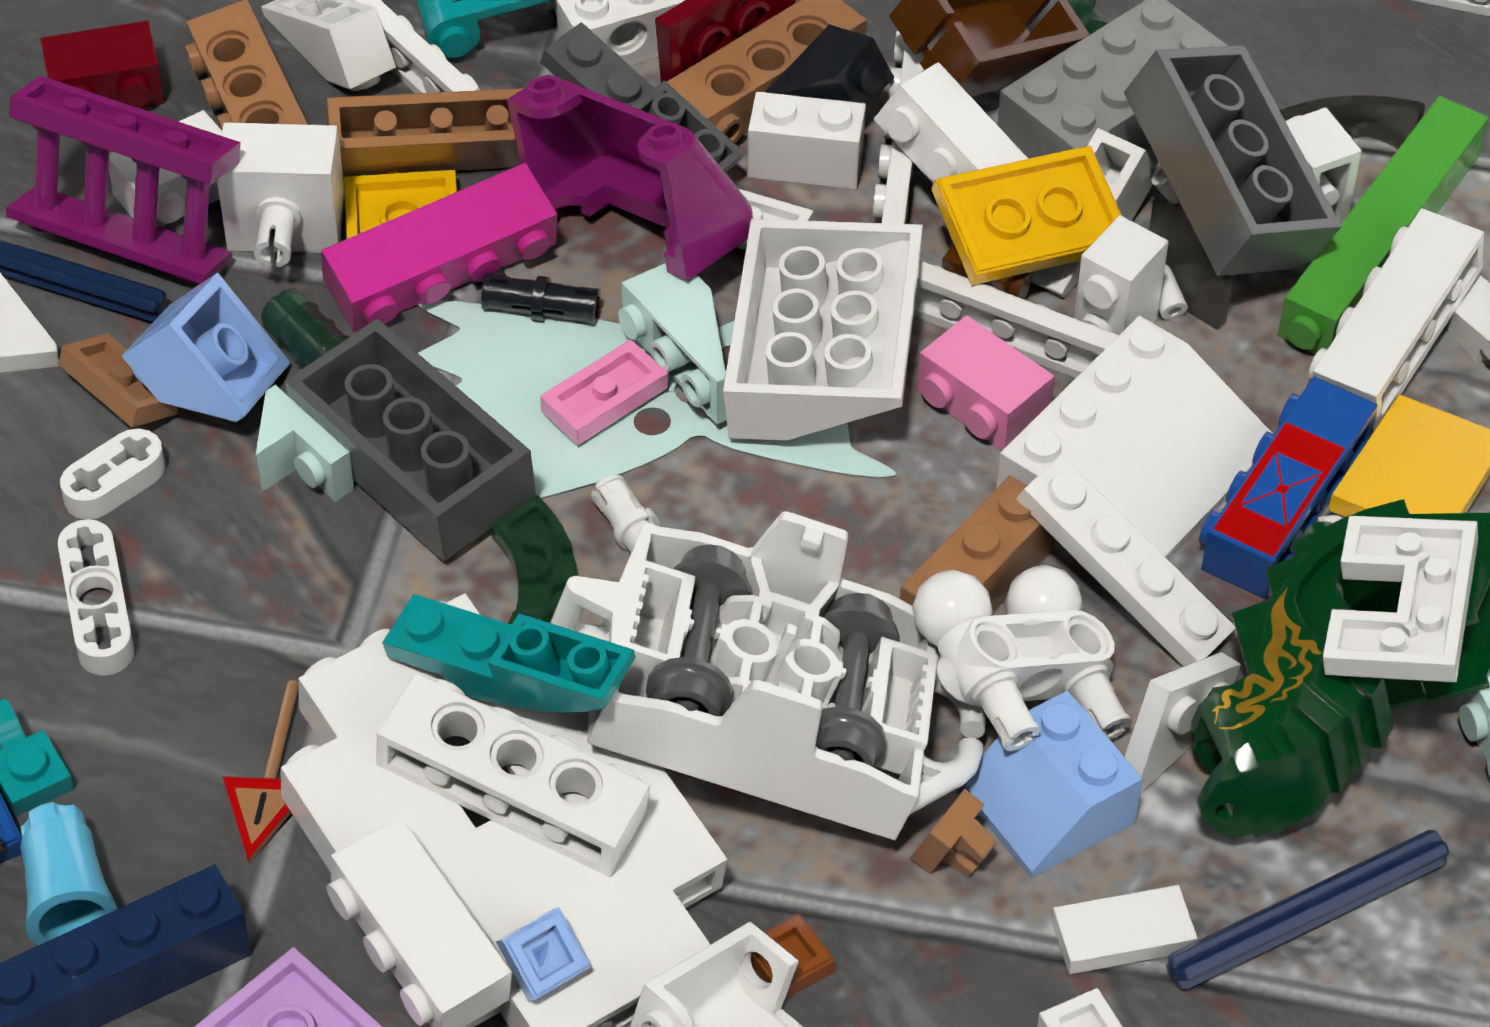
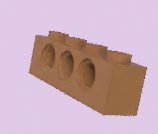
M241 0L186 21L193 43L184 46L196 77L205 73L208 77L200 82L211 110L215 111L222 108L224 111L223 114L217 116L222 131L224 123L308 125L248 0Z
M800 0L670 79L667 83L733 143H736L741 136L748 133L756 92H765L829 24L866 35L867 19L842 0Z

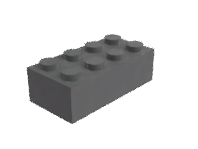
M1245 45L1155 50L1124 91V95L1217 276L1306 268L1342 226Z
M378 318L285 380L288 397L350 452L353 480L443 561H446L536 496L531 450Z

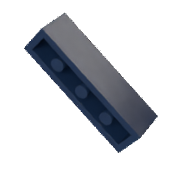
M216 864L1 962L0 1027H101L251 956L244 912Z

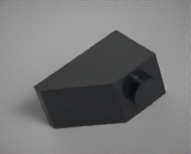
M829 24L765 93L865 103L867 107L890 83L894 76L873 37Z

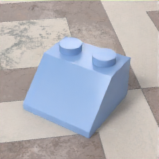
M216 273L171 303L122 354V358L131 367L136 378L150 390L159 402L234 422L243 418L290 364V361L219 273Z
M1068 690L1029 710L1034 721L1041 729L1038 736H1033L1034 740L1031 743L1017 750L1006 751L1001 745L1000 737H998L982 755L977 773L962 787L958 788L961 793L966 789L985 804L978 814L1030 879L1136 822L1143 781L1142 777Z

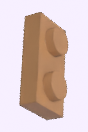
M109 333L62 346L58 365L130 427H137L177 414L179 407L159 402L150 390L136 378L131 367L122 358V354L127 349Z

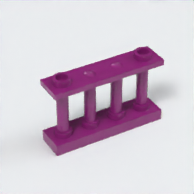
M39 76L10 96L9 117L31 124L37 130L35 186L6 207L7 218L28 224L35 231L51 232L176 275L179 280L187 283L201 284L232 262L233 252L206 243L209 191L212 183L239 163L241 142L43 76ZM60 134L79 140L87 147L84 201L58 193ZM110 151L129 157L136 163L134 218L107 209ZM160 168L180 174L187 180L183 235L156 226Z

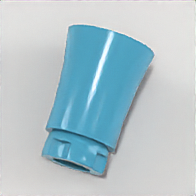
M55 802L39 805L28 812V820L21 826L22 841L20 849L25 870L27 893L26 933L29 939L37 946L118 909L105 883L96 856L91 830L86 825L82 811L73 804L59 805Z

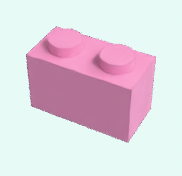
M966 315L920 352L917 391L932 406L942 408L965 424L976 437L986 439L1000 450H1003L1052 402L1055 376Z

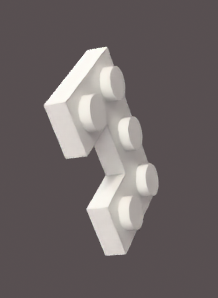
M1349 516L1341 557L1342 578L1348 580L1402 582L1397 613L1332 609L1323 654L1325 675L1457 682L1478 545L1477 521Z

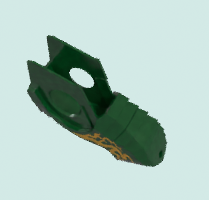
M1404 499L1362 510L1334 523L1320 521L1310 525L1304 531L1302 538L1291 543L1294 557L1265 569L1272 598L1232 613L1242 651L1241 656L1246 676L1231 685L1213 687L1208 696L1199 704L1191 721V739L1194 749L1202 765L1212 772L1197 798L1200 817L1205 823L1216 831L1236 839L1251 834L1259 837L1269 832L1276 835L1293 823L1297 825L1306 816L1312 818L1330 793H1342L1353 769L1363 768L1370 749L1382 748L1394 727L1391 710L1420 702L1422 705L1490 688L1488 681L1490 674V512L1409 514ZM1349 516L1477 521L1478 545L1457 682L1325 675L1323 654L1332 609L1397 613L1402 582L1348 580L1342 578L1341 557Z

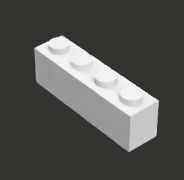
M1421 208L1410 226H1402L1396 233L1390 248V256L1382 268L1376 266L1370 272L1364 286L1363 297L1355 308L1348 307L1342 314L1337 326L1336 337L1329 348H1321L1316 353L1309 369V380L1315 376L1378 404L1372 429L1375 431L1398 395L1402 394L1482 270L1484 231Z

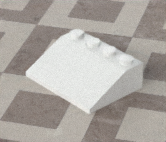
M751 219L723 388L729 438L787 441L902 407L923 225Z
M1138 316L1000 452L997 487L1009 475L1028 486L1062 454L1169 560L1205 522L1211 511L1216 510L1226 500L1227 492L1236 474L1240 470L1249 472L1254 465L1252 459L1260 439L1267 431L1272 432L1188 343L1145 318Z

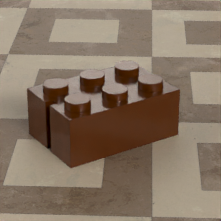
M901 0L889 15L914 55L923 54L924 59L920 62L922 68L926 70L939 62L970 96L1004 89L1090 35L1067 0H1058L1031 33L1027 28L1051 0Z

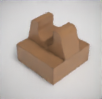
M964 789L910 858L929 874L942 861L964 875L970 876L996 844L994 837L975 819L985 804Z

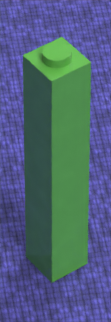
M1439 95L1341 223L1342 227L1314 258L1285 296L1278 337L1314 354L1321 348H1329L1336 337L1337 326L1342 314L1348 307L1355 308L1363 297L1364 286L1370 272L1376 266L1382 268L1390 256V248L1398 230L1402 226L1409 227L1421 208L1437 214L1480 157L1489 120L1488 116Z

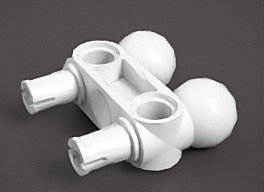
M1039 565L1017 575L1011 582L1004 602L1007 615L992 616L993 611L988 590L975 576L957 570L942 571L925 580L919 587L912 606L916 629L930 644L938 646L941 658L937 662L936 672L941 684L957 700L983 708L1001 739V745L1006 751L1025 747L1034 740L1033 736H1038L1041 731L1024 701L1051 699L1067 690L1109 740L1121 735L1125 731L1124 727L1131 725L1132 719L1125 712L1109 681L1113 671V663L1110 658L1114 653L1115 646L1112 635L1096 617L1082 611L1083 602L1079 585L1066 571L1048 565Z

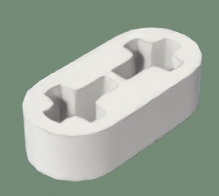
M139 428L126 430L71 464L63 471L60 478L62 497L67 511L76 518L98 519L158 481L165 470L162 444L158 436L149 430Z

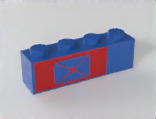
M1313 376L1301 396L1294 393L1291 394L1282 409L1278 422L1279 428L1275 434L1267 431L1260 439L1252 459L1254 465L1248 473L1240 470L1234 477L1227 492V504L1222 512L1214 509L1205 520L1199 535V542L1205 545L1201 570L1266 600L1271 592L1265 569L1294 557L1291 543L1302 538L1306 528L1316 523L1317 518L1321 517L1330 503L1332 493L1371 437L1378 404Z

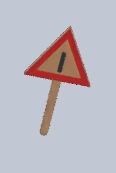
M295 680L288 681L264 778L222 776L249 864L291 814L290 809L281 797V779H277L299 688L298 682Z

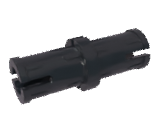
M487 273L485 276L486 280L483 282L481 307L483 310L530 315L532 321L544 322L545 318L588 323L590 325L596 324L601 301L600 288L552 283L551 278L545 276H537L536 280L510 278L492 273Z

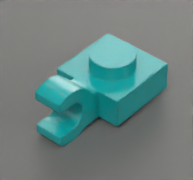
M4 698L0 700V791L16 817L74 790L69 771L44 729L26 737L12 706Z

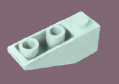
M666 263L621 282L622 308L619 309L618 316L621 327L627 337L631 340H637L651 354L652 359L666 370L683 388L686 398L694 407H701L717 425L726 421L723 396L726 371L711 288L698 275L686 281L668 273Z

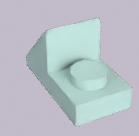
M274 385L266 390L256 448V463L261 491L267 490L296 470L308 486L312 488L318 486L335 502L354 491L350 452L279 387Z

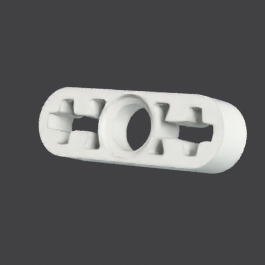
M91 519L79 520L65 527L58 538V549L79 662L82 667L92 674L107 676L124 670L131 663L134 657V645L112 532L107 525L100 521ZM93 545L96 566L84 568L81 548ZM93 588H105L112 592L111 597L100 605H86L79 601L83 593ZM107 626L111 647L99 649L95 628Z

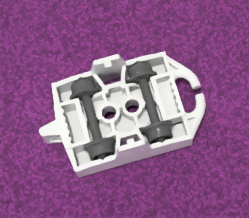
M788 511L781 512L755 546L751 548L700 532L659 527L644 522L620 581L614 582L581 576L570 577L550 622L634 649L635 660L606 708L589 711L588 744L892 840H896L909 815L962 787L977 773L983 754V744L976 738L981 737L985 733L986 721L985 711L981 706L969 705L957 700L941 684L936 672L937 662L941 658L938 646L930 644L916 629L912 605L891 594L845 580L841 577L848 533L843 529ZM585 608L603 617L602 624L578 622L583 609ZM934 692L945 696L956 706L960 714V732L967 737L958 743L955 758L947 762H936L924 755V750L928 743ZM874 766L900 774V777L897 780L875 769Z

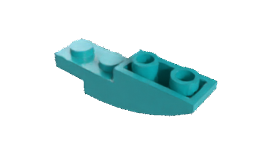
M417 594L412 595L382 642L388 658L443 675L444 680L456 685L468 697L509 707L561 713L586 712L606 708L636 658L634 649L519 613L511 625Z

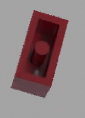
M149 20L40 38L47 78L136 108L164 104L159 66Z

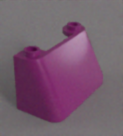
M545 75L533 79L526 88L507 99L520 163L527 164L556 213V208L579 205L581 214L590 217L606 205L611 204L666 227L664 235L667 250L664 252L667 272L686 281L748 239L751 219H754L749 201L689 129L571 82L561 80L553 75Z

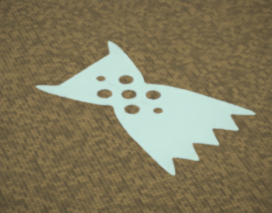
M438 300L431 304H418V306L430 314L459 327V331L452 336L418 352V354L433 367L461 378L462 382L456 386L531 450L536 496L528 502L595 484L609 475H620L643 466L677 449L695 436H705L716 443L734 450L824 471L876 478L891 477L897 474L893 469L855 450L851 446L847 423L787 441L729 438L725 421L717 425L701 407H694L691 403L681 401L676 396L675 386L677 382L669 373L668 388L577 445L541 412L540 396L630 340L624 333L621 324L600 319L596 320L595 325L545 318L544 322L532 321L530 315L483 310L481 304L461 301ZM734 321L718 327L721 348L731 345ZM632 340L643 351L648 352L637 340ZM647 408L661 409L669 415L671 420L670 426L662 434H643L634 425V418L637 413Z

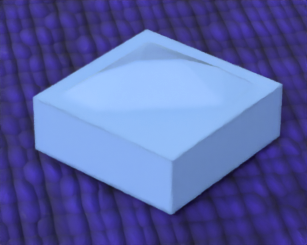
M559 907L547 911L496 941L527 1001L536 1000L591 967Z

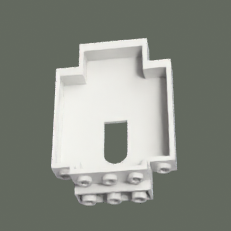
M465 593L448 602L439 601L479 614ZM382 629L371 634L362 642L360 647L337 659L335 657H327L313 664L303 676L298 678L299 710L312 728V745L297 751L281 767V797L329 871L331 872L332 854L401 816L508 967L509 965L496 941L557 907L562 911L591 965L587 970L532 1001H527L512 973L509 1001L465 1027H475L498 1013H501L509 1027H629L644 984L711 945L685 908L722 888L728 859L663 767L587 743L589 711L562 713L534 711L468 697L489 708L501 707L516 714L525 725L543 734L566 737L576 743L583 753L606 764H622L637 773L642 781L650 784L646 815L611 877L492 820L475 828L459 804L376 765L377 732L414 673L416 672L433 681L436 679L444 680L443 675L388 658L382 642L390 629ZM519 764L506 765L510 774L520 775L529 771L526 767ZM567 792L560 795L562 799L570 803H582L588 800L587 797L577 792Z

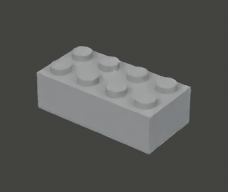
M1145 0L1000 91L997 126L1028 159L1085 147L1089 144L1097 128L1146 150L1151 145L1128 103L1124 91L1155 50L1228 45L1167 0Z

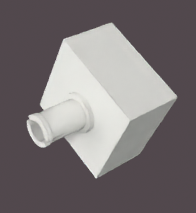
M224 123L222 136L241 142L239 163L217 179L227 250L254 251L255 259L269 267L272 264L273 252H278L276 265L281 267L290 261L291 252L321 253V250L341 242L345 217V190L338 126Z

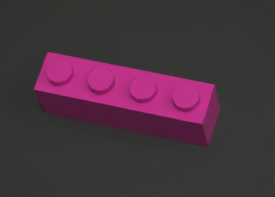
M523 163L321 250L323 281L353 332L364 328L377 318L386 324L394 319L399 312L420 303H434L442 299L450 290L470 281L481 282L486 280L485 276L487 273L495 275L500 268L520 259L531 260L541 256L550 246L556 244L557 213L527 164Z

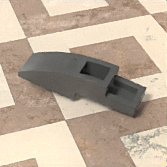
M582 22L544 49L540 63L554 76L689 129L724 172H727L742 160L744 152L666 81H663L654 88Z

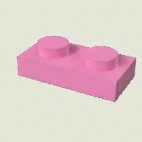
M630 339L540 396L541 412L572 441L579 445L668 388V372Z

